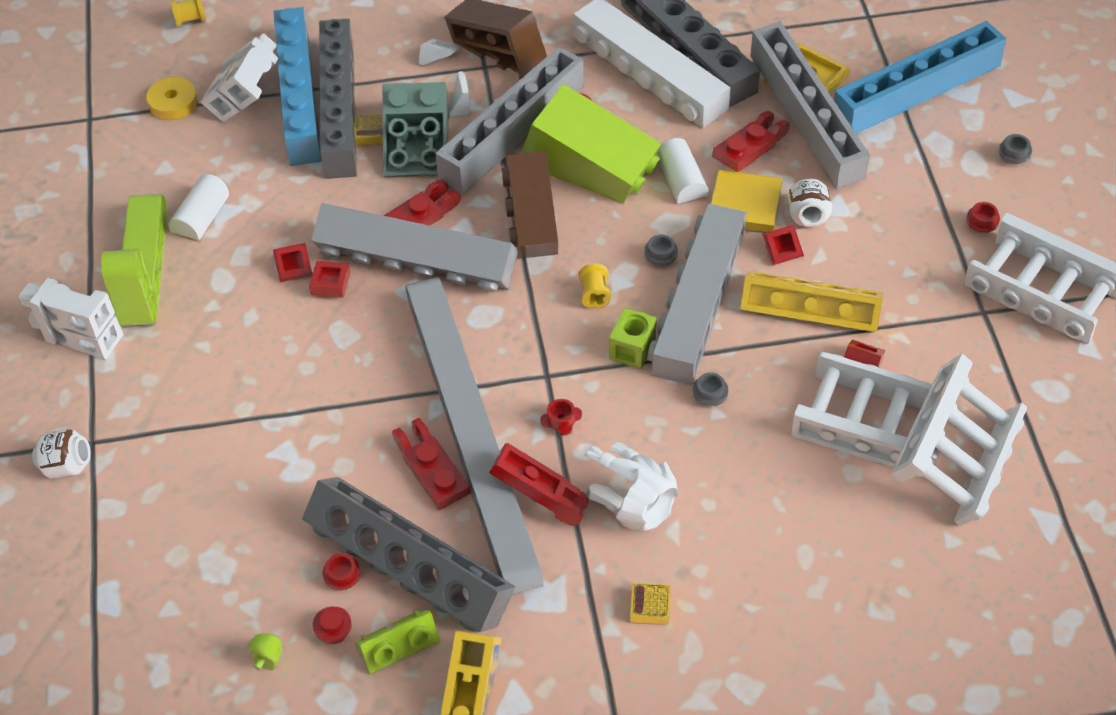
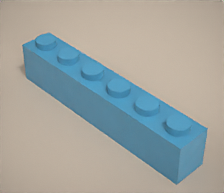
M304 7L274 10L284 137L290 166L322 162L309 36Z
M985 21L835 90L834 101L855 133H860L1000 67L1007 38L988 21Z

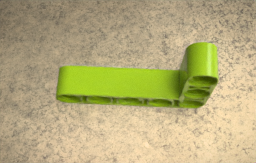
M164 194L129 196L123 249L102 252V276L120 326L152 325L156 323L167 220Z

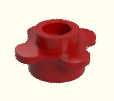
M555 399L548 404L547 414L540 417V423L545 428L551 427L557 430L560 435H569L573 431L572 426L574 423L582 418V411L567 399Z

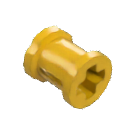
M175 0L170 1L177 27H181L184 22L196 19L206 21L201 0H186L177 3Z
M597 263L585 265L578 272L579 281L583 284L581 302L587 308L598 309L605 307L610 303L611 292L606 284L609 278L608 269L604 265Z

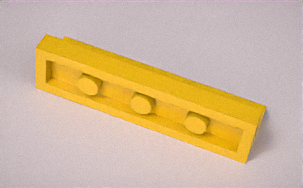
M749 270L745 276L740 310L877 332L884 293Z

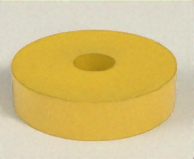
M182 77L161 79L155 82L146 94L150 112L162 120H177L186 117L193 112L198 103L193 83Z

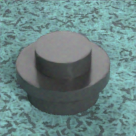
M1011 134L1001 142L999 154L1009 163L1021 164L1030 159L1032 147L1030 141L1025 136Z
M659 234L649 240L645 246L644 253L650 263L665 266L676 260L678 247L670 236Z
M705 373L695 381L693 396L702 405L717 406L727 399L728 385L719 374Z

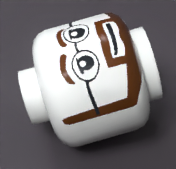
M808 178L798 181L790 188L787 200L790 216L796 224L811 228L826 222L830 217L832 204L829 190L824 183L817 179Z
M66 429L48 432L39 437L36 447L32 452V459L34 465L48 478L74 476L80 474L89 462L90 447L86 438L75 430Z

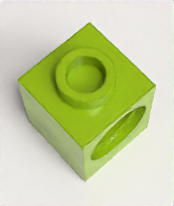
M624 308L609 337V360L642 369L648 357L652 340H656L657 317L650 316L642 311Z

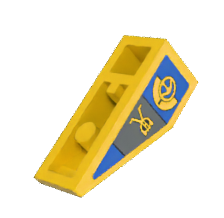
M455 631L441 715H486L502 638L466 631Z

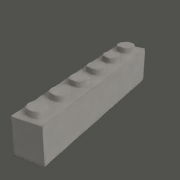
M779 21L753 30L750 54L752 60L760 69L763 77L835 188L839 189L866 179L870 157L869 152L782 22Z
M560 46L556 48L435 153L438 179L445 180L449 187L463 195L527 138L532 123L563 84L576 92L584 87L583 59Z
M321 203L311 239L320 248V253L326 256L339 258L341 253L350 255L351 260L362 264H370L371 260L383 263V267L394 271H402V267L414 269L415 274L426 278H433L434 274L446 276L445 280L459 285H465L466 281L478 283L477 287L491 292H497L498 288L508 290L518 253L517 249L510 242Z
M708 203L704 216L698 215L694 228L695 240L689 239L686 248V265L680 264L677 272L676 283L678 287L677 289H671L668 296V314H662L659 320L657 334L660 335L658 341L652 340L650 344L648 360L653 361L652 376L693 385L745 235L746 211Z

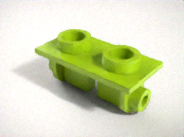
M415 610L413 614L394 622V627L387 629L385 626L368 635H361L362 640L355 642L361 657H364L369 674L375 673L440 642L430 610L422 612Z

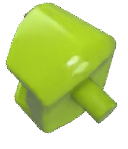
M261 633L253 637L248 644L252 660L255 662L253 667L258 670L261 667L268 670L276 668L283 650V644L278 636Z

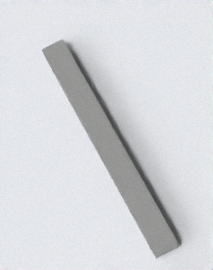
M435 277L407 284L405 288L409 306L467 482L471 489L498 576L516 586L512 595L543 587L540 566L513 488L488 473L500 450L440 278Z

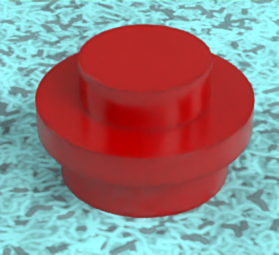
M979 202L969 209L966 222L971 229L977 232L989 233L998 228L1000 215L998 209L993 204Z
M338 553L332 555L326 561L322 574L327 586L335 590H346L358 582L361 570L356 559L348 554Z
M330 606L320 610L315 615L312 626L314 634L319 640L327 644H337L347 637L351 630L352 622L346 610L341 607Z

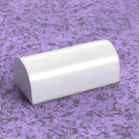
M673 138L664 142L660 146L657 156L661 158L659 165L677 204L708 197V187L686 141L681 138Z
M210 174L201 175L169 221L170 232L200 240L229 196L225 183L216 176Z

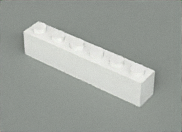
M594 0L573 14V33L578 42L588 46L599 57L606 59L622 73L637 81L644 89L654 93L665 104L672 106L682 113L686 119L704 128L729 110L730 87L605 0Z

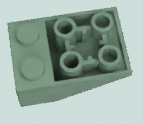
M446 82L382 84L383 176H437L435 153L448 143L449 134Z

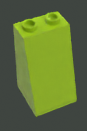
M563 84L532 123L522 153L546 151L549 175L624 204L631 193L635 196L638 194L646 180L643 178L644 174L647 172L651 175L657 167L661 158L656 155L662 143Z

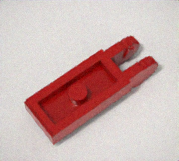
M767 110L761 113L755 122L752 121L715 146L712 157L738 173L775 147L776 143L789 131L790 123L782 119L773 126L771 131L766 130L775 118L774 113Z
M438 179L430 183L424 192L418 193L383 216L431 226L442 219L444 214L458 206L461 196L455 190L448 191L446 194L449 189L448 183L443 179Z
M421 418L411 421L412 429L421 441V443L414 447L411 446L408 437L400 427L392 431L393 438L403 453L404 461L438 510L471 494L469 484L435 436H431Z
M509 443L503 445L488 472L534 502L553 511L556 519L565 522L569 526L578 525L581 522L582 513L589 503V497H587L584 491L581 492L579 488L569 483L568 479Z

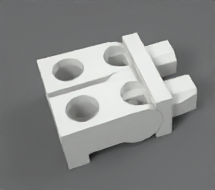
M261 34L225 59L221 65L223 70L218 73L201 103L222 122H226L240 112V110H243L257 100L262 92L256 86L258 80L278 60V57L273 53L276 44L265 34Z
M47 278L42 286L28 283L19 295L21 304L32 309L28 319L31 327L40 329L45 341L55 344L58 340L63 346L106 360L123 336L106 292L95 289L91 296L71 291L65 284H58L56 280Z

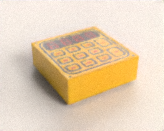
M383 114L355 115L356 145L383 144Z
M632 583L630 623L669 625L671 585Z

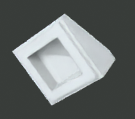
M436 39L427 41L420 47L418 64L425 65L458 52L460 46Z
M463 71L458 72L449 106V118L468 116L471 113L469 91Z

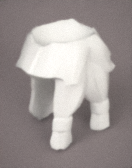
M620 442L614 443L610 450L624 459L616 458L608 452L604 453L595 446L589 447L585 456L632 481V485L625 498L619 496L605 485L590 484L586 491L589 499L605 505L607 509L616 514V519L623 526L632 530L649 531L656 528L671 515V507L679 493L677 480L666 462L658 465L652 458L638 454Z

